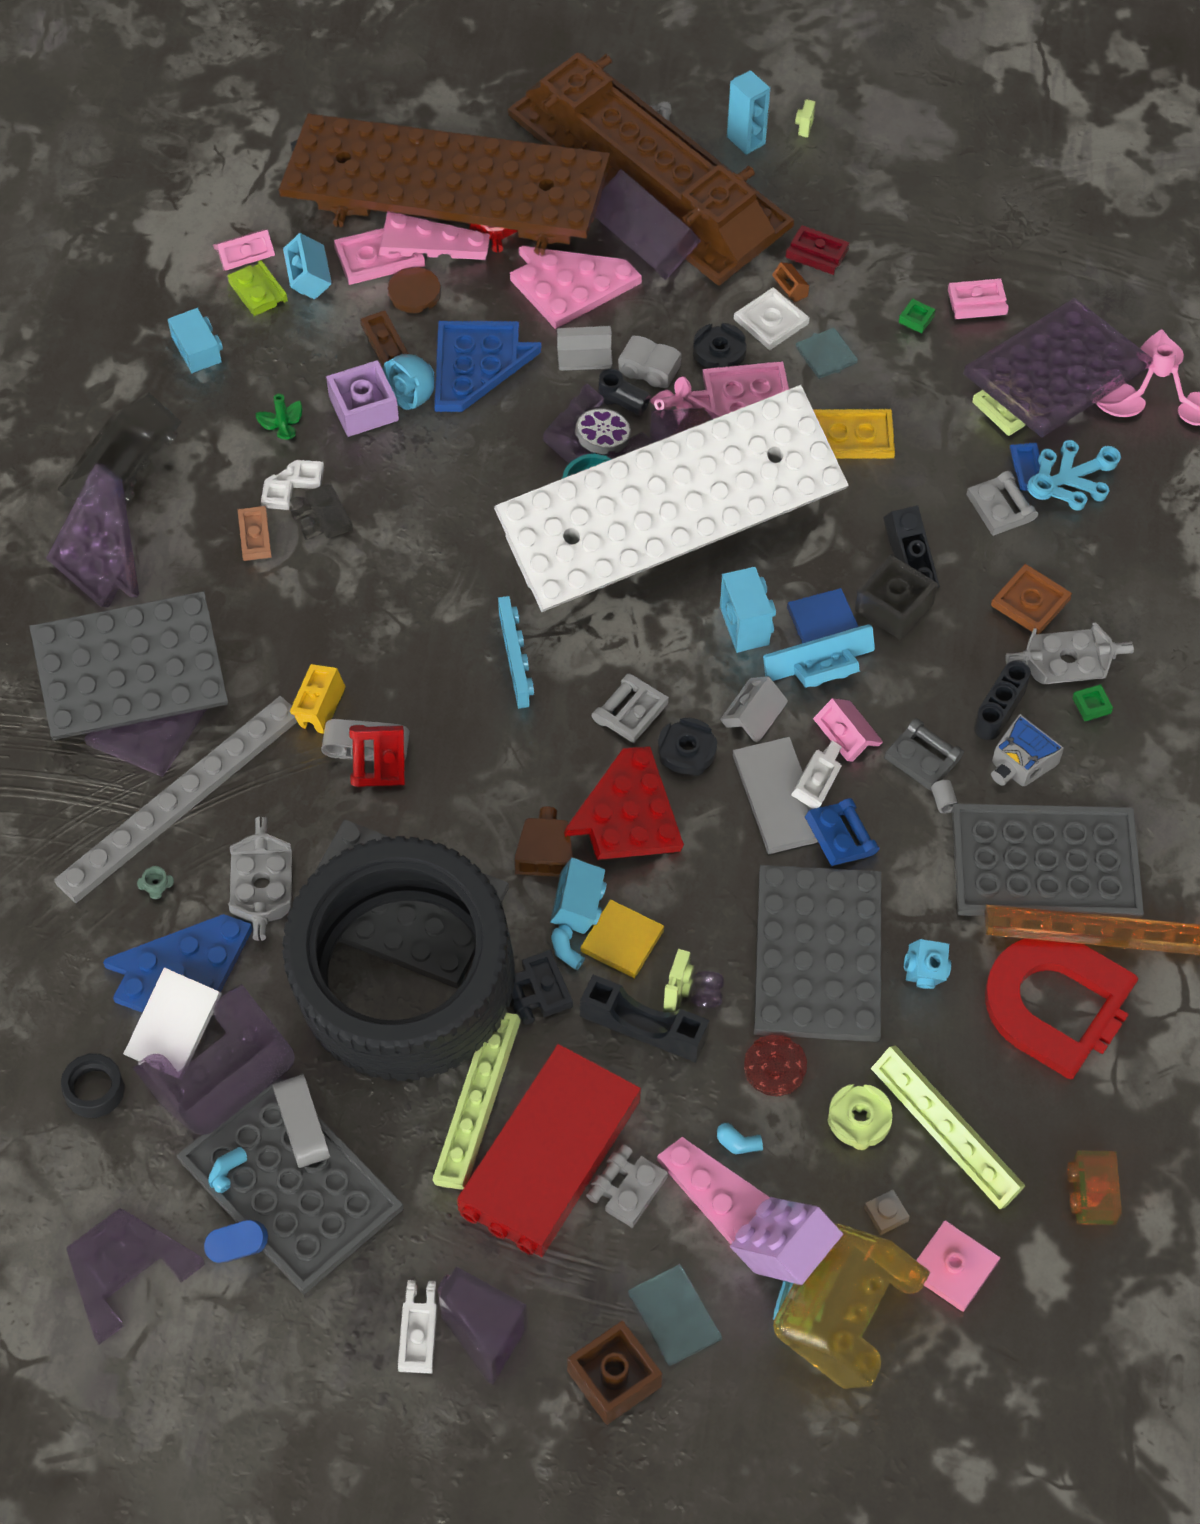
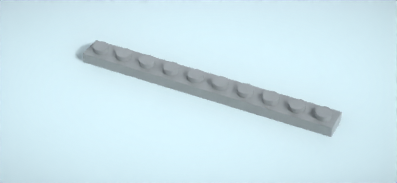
M281 696L275 699L54 879L56 885L75 903L80 901L296 724L295 716L290 713L292 705Z

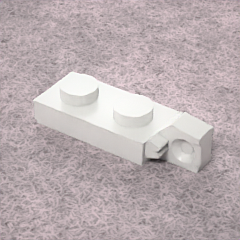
M832 740L824 752L816 750L791 795L812 809L819 808L842 767L841 763L835 760L842 746Z

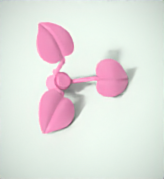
M1163 329L1151 336L1138 352L1139 363L1149 368L1141 388L1136 391L1131 385L1115 383L1106 387L1096 402L1100 409L1110 415L1118 417L1134 416L1145 408L1146 402L1140 396L1143 395L1153 373L1160 377H1166L1173 373L1179 400L1182 402L1178 407L1179 416L1189 424L1200 425V392H1192L1187 398L1183 395L1178 375V366L1183 361L1184 353L1167 336Z

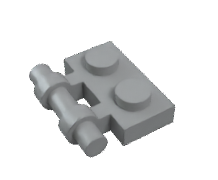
M622 1144L617 1153L613 1152L608 1158V1165L602 1174L596 1175L591 1182L592 1188L586 1197L590 1201L597 1203L601 1196L604 1195L610 1199L605 1206V1211L633 1228L668 1178V1172L642 1156L639 1157L635 1165L630 1164L627 1159L633 1151L628 1146ZM619 1172L626 1177L621 1185L616 1188L611 1182Z

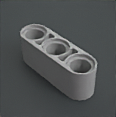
M331 719L325 723L321 751L326 756L332 758L353 759L352 739L349 737V727L353 725H364L366 727L402 725ZM403 726L405 760L410 731L406 726ZM364 740L365 760L374 761L373 740Z
M304 1074L273 1083L274 1093L298 1168L329 1159L330 1155Z

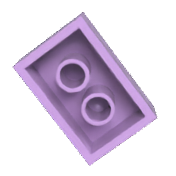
M770 1197V1199L765 1200L758 1206L757 1214L749 1224L742 1226L735 1236L736 1239L729 1247L754 1273L802 1285L842 1237L843 1233L818 1206Z

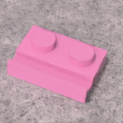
M1001 279L949 283L948 293L952 310L955 313V319L1007 315L1009 307L1006 304V296Z

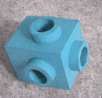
M919 939L909 944V950L904 959V970L907 971L906 981L917 982V987L933 989L935 985L947 981L951 972V961L948 959L949 944Z

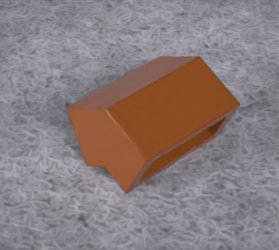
M781 262L772 274L778 284L794 303L808 297L809 284L792 264ZM787 279L794 283L793 288L787 283Z

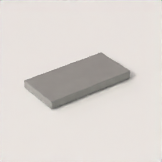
M790 737L733 750V758L767 853L773 854L818 843L805 819V815L812 808L791 795L803 771Z

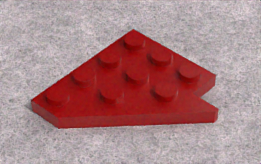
M650 746L623 748L564 831L565 836L589 834L597 860L681 852L684 846Z

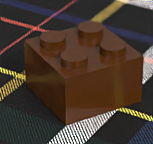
M623 1320L567 1358V1372L606 1425L662 1387V1372Z

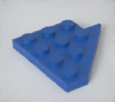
M222 914L105 958L103 963L106 969L125 975L113 996L114 1002L143 1013L164 968L221 992L253 930L252 924Z

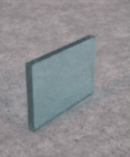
M680 1264L628 1290L629 1297L636 1305L669 1366L722 1340L720 1331H718L685 1274L684 1268Z

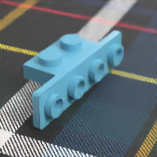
M867 624L765 654L763 656L765 676H769L772 681L796 675L805 688L816 687L823 682L837 678H846L850 674L860 672L859 662L855 657L875 650L873 627Z

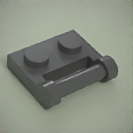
M915 718L905 732L885 752L884 758L932 791L931 786L935 782L942 780L962 758L964 750L958 746L953 747L924 727V723L921 720ZM918 736L947 756L944 761L913 739Z

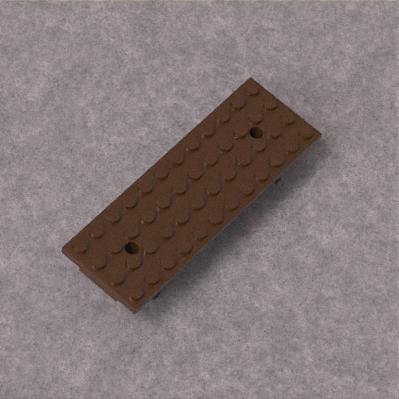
M577 52L528 89L523 98L508 108L509 116L545 145L610 153V164L602 192L718 286L794 227L793 218L746 182L755 175L752 167L747 166L739 174L730 170L603 70L612 63L611 57L607 54L593 62L583 53L579 54Z
M308 113L280 184L279 193L282 197L316 201L319 210L331 211L336 214L333 225L335 227L339 225V228L343 227L346 216H368L370 210L389 211L405 215L518 230L520 238H528L537 242L534 252L537 255L541 253L542 256L545 254L548 243L570 244L572 236L587 238L605 185V177L610 164V153Z

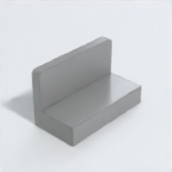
M611 326L557 328L559 370L612 368Z
M769 676L750 678L720 720L726 728L742 726L754 742H758L768 731L788 700Z

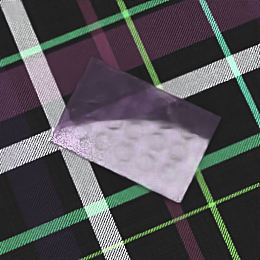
M1073 298L966 365L963 374L1043 438L1148 369L1152 364L1153 358L1080 301Z

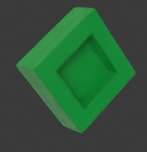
M911 299L900 314L899 323L919 333H923L934 318L936 309Z
M1101 684L1074 692L1073 700L1084 722L1112 713L1113 706Z

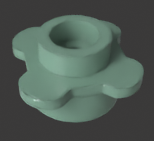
M152 866L146 869L142 878H139L137 881L138 888L146 890L152 899L161 898L162 892L174 884V878L171 875H166V872L159 866Z

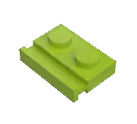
M262 260L258 261V264L253 267L249 265L228 275L229 284L253 316L276 307L280 301H288L286 292Z

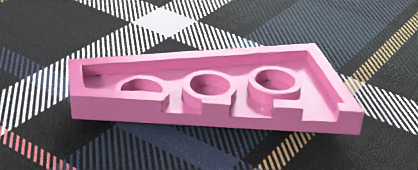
M387 211L379 255H388L389 251L401 252V256H412L413 253H427V257L450 254L452 258L485 260L490 234Z
M683 1137L657 1155V1161L730 1244L736 1239L735 1236L742 1226L749 1224L757 1214L758 1206L765 1200L770 1199L762 1191Z

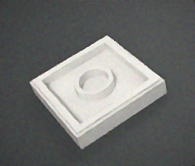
M774 287L734 313V320L769 350L809 324V317Z

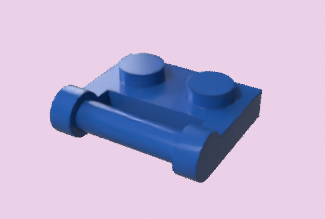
M847 798L838 804L811 809L805 815V819L831 866L867 858L880 850L877 842L871 840L855 809L857 807L852 798ZM841 816L846 817L861 844L860 846H856Z

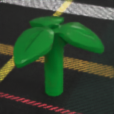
M276 394L273 397L276 415L271 412H257L256 419L261 426L268 430L279 427L276 435L278 438L283 440L292 439L296 435V429L288 424L299 422L302 416L301 401L294 402L286 408L284 395Z

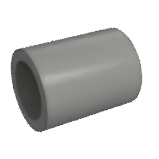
M940 780L935 782L931 786V790L938 811L940 813L952 812L953 804H958L951 781Z

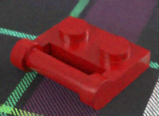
M353 725L349 727V737L352 739L353 744L351 785L357 787L405 785L403 725L373 727ZM364 740H373L374 773L365 772Z

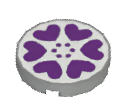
M602 408L584 412L578 418L575 433L579 438L578 442L587 450L598 454H608L609 451L620 452L627 446L631 429L624 416L616 411Z

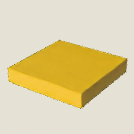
M610 899L600 915L598 923L593 926L581 945V952L635 979L664 932V925Z

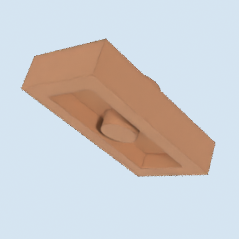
M266 506L238 509L243 561L272 558Z

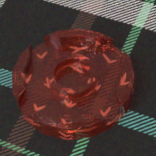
M771 1034L760 1037L745 1054L744 1072L748 1082L755 1090L769 1096H783L792 1093L801 1086L806 1077L807 1058L799 1044L797 1046L790 1038L784 1035Z

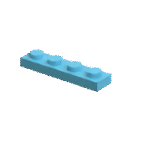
M509 596L499 597V618L518 709L530 707L529 695H534L532 678H526L525 671H529L527 654H521L520 650L521 647H524L522 630L516 631L515 624H519L517 607L511 606Z

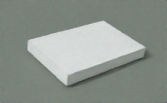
M164 968L123 1054L182 1080L222 993Z

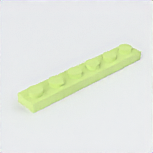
M506 1013L504 1020H501V1026L497 1032L494 1031L488 1043L484 1042L478 1051L475 1050L432 1179L436 1186L463 1190L470 1179L521 1022L518 1014Z
M896 1045L890 1046L871 1070L999 1209L1006 1208L1026 1185Z

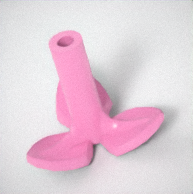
M682 376L674 384L675 395L669 390H664L657 393L650 402L657 410H669L677 406V417L684 424H689L693 416V407L691 403L684 401L683 398L691 394V385L688 379Z

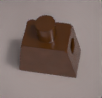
M550 806L542 807L539 810V818H528L525 820L515 854V874L560 877L565 865L571 857L573 858L570 836L564 835V831L569 823L566 820L557 819L556 808Z

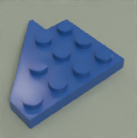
M439 321L435 412H463L541 353V342H519V321Z

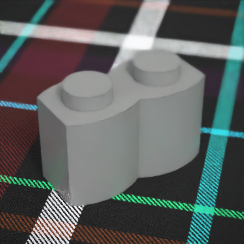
M632 336L619 357V371L628 378L644 379L653 387L668 388L681 367L680 351L668 345L656 344L642 336Z

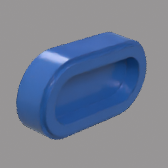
M246 1220L213 1230L206 1237L204 1244L205 1253L210 1260L218 1263H225L257 1254L265 1248L268 1241V1233L261 1222Z

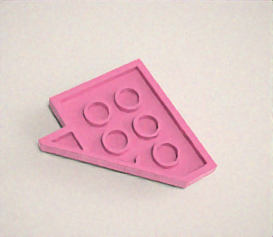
M527 246L519 247V255L527 264L510 273V280L555 329L642 283L640 273L625 259L546 249L545 254L541 256V253L539 255L535 254L534 247Z
M782 361L703 369L705 390L691 392L689 396L684 397V401L691 403L694 409L711 419L721 417L789 390L784 363Z

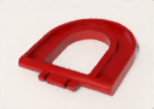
M1036 935L1013 943L995 960L986 984V1007L993 1025L1010 1044L1064 1077L1073 1079L1091 1051L1094 1049L1099 1054H1104L1108 1047L1106 1044L1110 1045L1120 1030L1121 1022L1124 1023L1129 1015L1121 1010L1120 1007L1138 982V977L1076 940L1058 935ZM1040 971H1056L1070 977L1107 1000L1079 1042L1027 1010L1020 995V986L1027 977Z

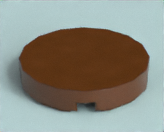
M419 267L402 269L389 280V299L397 309L406 313L423 312L425 308L429 307L430 309L434 307L440 299L441 285L438 277L427 269Z

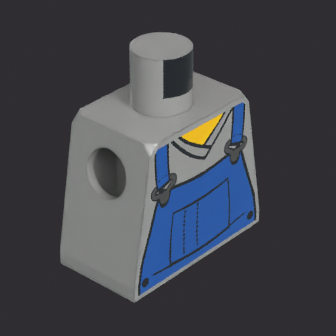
M1020 714L995 748L992 762L997 768L991 772V776L996 783L1002 786L1011 778L1019 785L1027 786L1060 763L1064 747Z

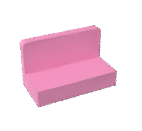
M259 230L213 244L214 249L218 250L224 270L275 256L268 230Z
M832 698L813 718L830 741L833 740L842 746L839 752L846 761L853 762L868 745L880 746L883 743L881 738L849 700Z

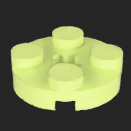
M854 1084L847 1085L840 1089L831 1100L828 1124L839 1140L858 1150H865L869 1146L881 1142L889 1133L893 1118L892 1106L888 1097L880 1089L872 1085L864 1084V1087H854ZM856 1110L860 1113L865 1110L867 1112V1120H855L853 1111Z

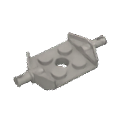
M1095 622L1092 624L1091 629L1036 634L1037 629L1033 628L1026 650L1018 653H1006L1005 658L1006 664L1013 660L1023 661L1029 666L1031 674L1036 681L1041 684L1104 679L1107 677L1112 659H1115L1117 654H1132L1134 646L1132 641L1112 642V639ZM1061 656H1072L1075 662L1067 663L1061 659Z
M260 817L255 818L254 835L230 846L229 910L231 914L240 920L252 922L253 939L259 941V930L261 941L265 940L268 922L281 919L292 909L291 844L267 833L268 819L266 817H262V827ZM260 878H266L270 881L264 888L254 886V882Z

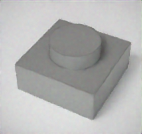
M894 1190L866 1202L864 1206L865 1211L880 1235L908 1222L910 1218Z

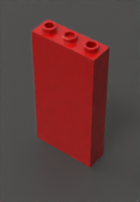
M557 1044L458 1196L457 1202L460 1215L471 1223L476 1224L479 1222L488 1227L489 1232L499 1239H505V1237L516 1243V1246L522 1252L528 1255L535 1253L543 1257L640 1103L641 1088Z

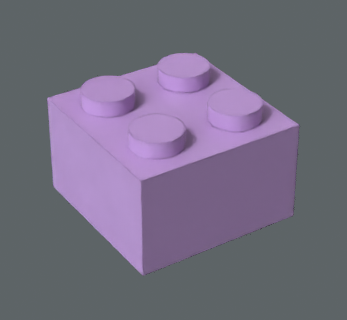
M378 360L326 376L329 399L347 437L399 421L397 399Z

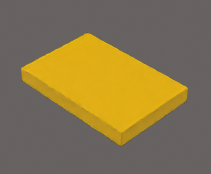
M892 409L813 410L836 459L894 458L895 445Z

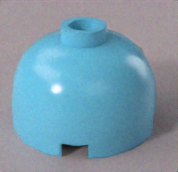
M402 354L384 363L382 370L395 394L399 407L404 410L415 409L429 400L434 390V371L426 361L417 355Z

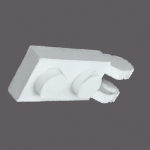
M408 1280L406 1303H403L398 1371L432 1373L437 1304H435L436 1281L428 1282L426 1287L427 1302L415 1303V1296L417 1295L416 1281Z

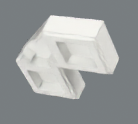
M295 460L287 465V469L278 475L273 474L265 479L261 506H266L268 509L289 510L293 488L321 490L324 462Z

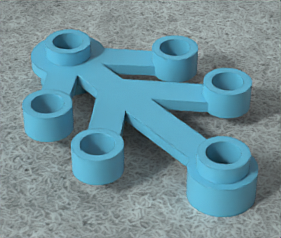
M1066 440L1060 449L1062 460L1059 473L1050 476L1051 467L1054 465L1057 455L1051 449H1044L1038 458V463L1040 464L1039 473L1029 479L1027 489L1037 499L1046 500L1050 497H1055L1067 501L1074 510H1082L1087 502V496L1083 492H1071L1058 486L1065 484L1090 492L1091 497L1096 501L1105 500L1109 493V487L1105 483H1096L1080 477L1100 469L1103 471L1115 469L1121 459V454L1115 447L1104 446L1100 449L1095 459L1072 468L1079 446L1075 441Z

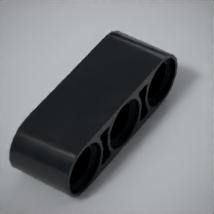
M1013 660L1005 666L981 704L974 727L975 733L981 739L993 740L997 738L1024 696L1031 671L1029 666L1023 661Z

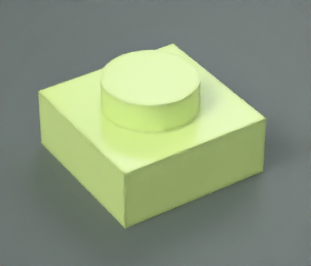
M806 99L803 109H798L795 124L799 125L798 136H809L814 120L816 101Z

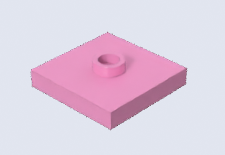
M944 1221L912 1265L908 1275L964 1312L998 1264L1000 1257L947 1221Z

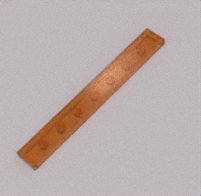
M988 904L985 908L986 935L1200 955L1199 924Z

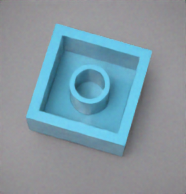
M756 567L722 574L720 610L737 653L770 645L771 633H774L772 618L776 616L775 605L772 599L768 600L765 579L763 576L759 577Z

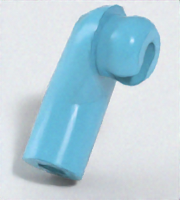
M560 925L554 929L551 935L554 954L566 964L578 970L584 963L585 958L570 946L569 940L572 938V929L568 925Z
M722 1123L717 1128L718 1141L732 1154L763 1150L761 1135L744 1137L730 1123Z
M237 1147L216 1159L208 1177L210 1187L214 1188L217 1193H224L230 1188L231 1180L227 1178L229 1171L247 1161V1154L242 1147Z

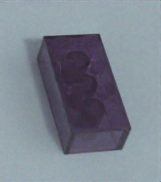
M622 169L603 189L595 219L664 280L674 272L701 241L687 225Z

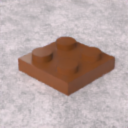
M1024 564L992 599L991 606L1031 632L1033 628H1036V634H1040L1071 600L1072 593L1029 565Z

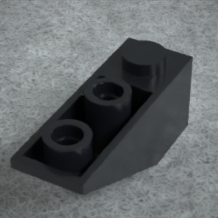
M918 505L892 511L884 516L883 519L890 545L912 594L939 588V581Z

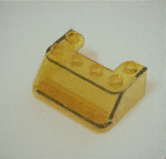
M835 1224L843 1233L842 1237L802 1285L793 1283L774 1319V1331L782 1342L843 1389L869 1387L873 1385L880 1371L881 1357L879 1352L865 1341L862 1336L890 1283L906 1294L920 1291L930 1271L890 1240L844 1224Z

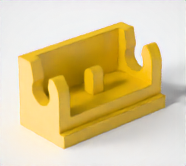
M314 664L310 665L290 709V713L295 716L298 724L303 729H306L308 722H310L318 733L324 734L325 723L332 719L346 688L338 669Z

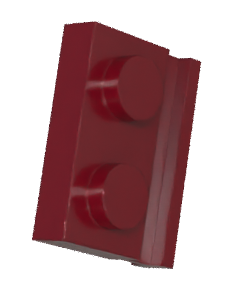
M801 225L791 242V246L786 250V258L834 275L836 268L839 267L849 250V242Z

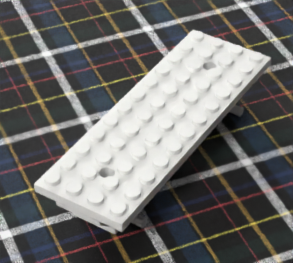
M799 385L500 503L494 509L526 583L531 588L541 612H544L844 490L849 485L802 386Z

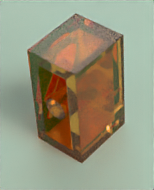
M1077 1151L1073 1162L1068 1163L1069 1182H1074V1193L1072 1192L1070 1196L1071 1212H1076L1077 1224L1116 1225L1122 1213L1116 1151Z

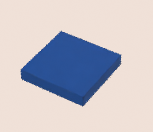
M841 588L794 600L787 604V609L802 644L858 627Z

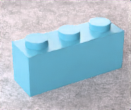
M751 70L730 81L727 138L745 155L766 144L770 87Z

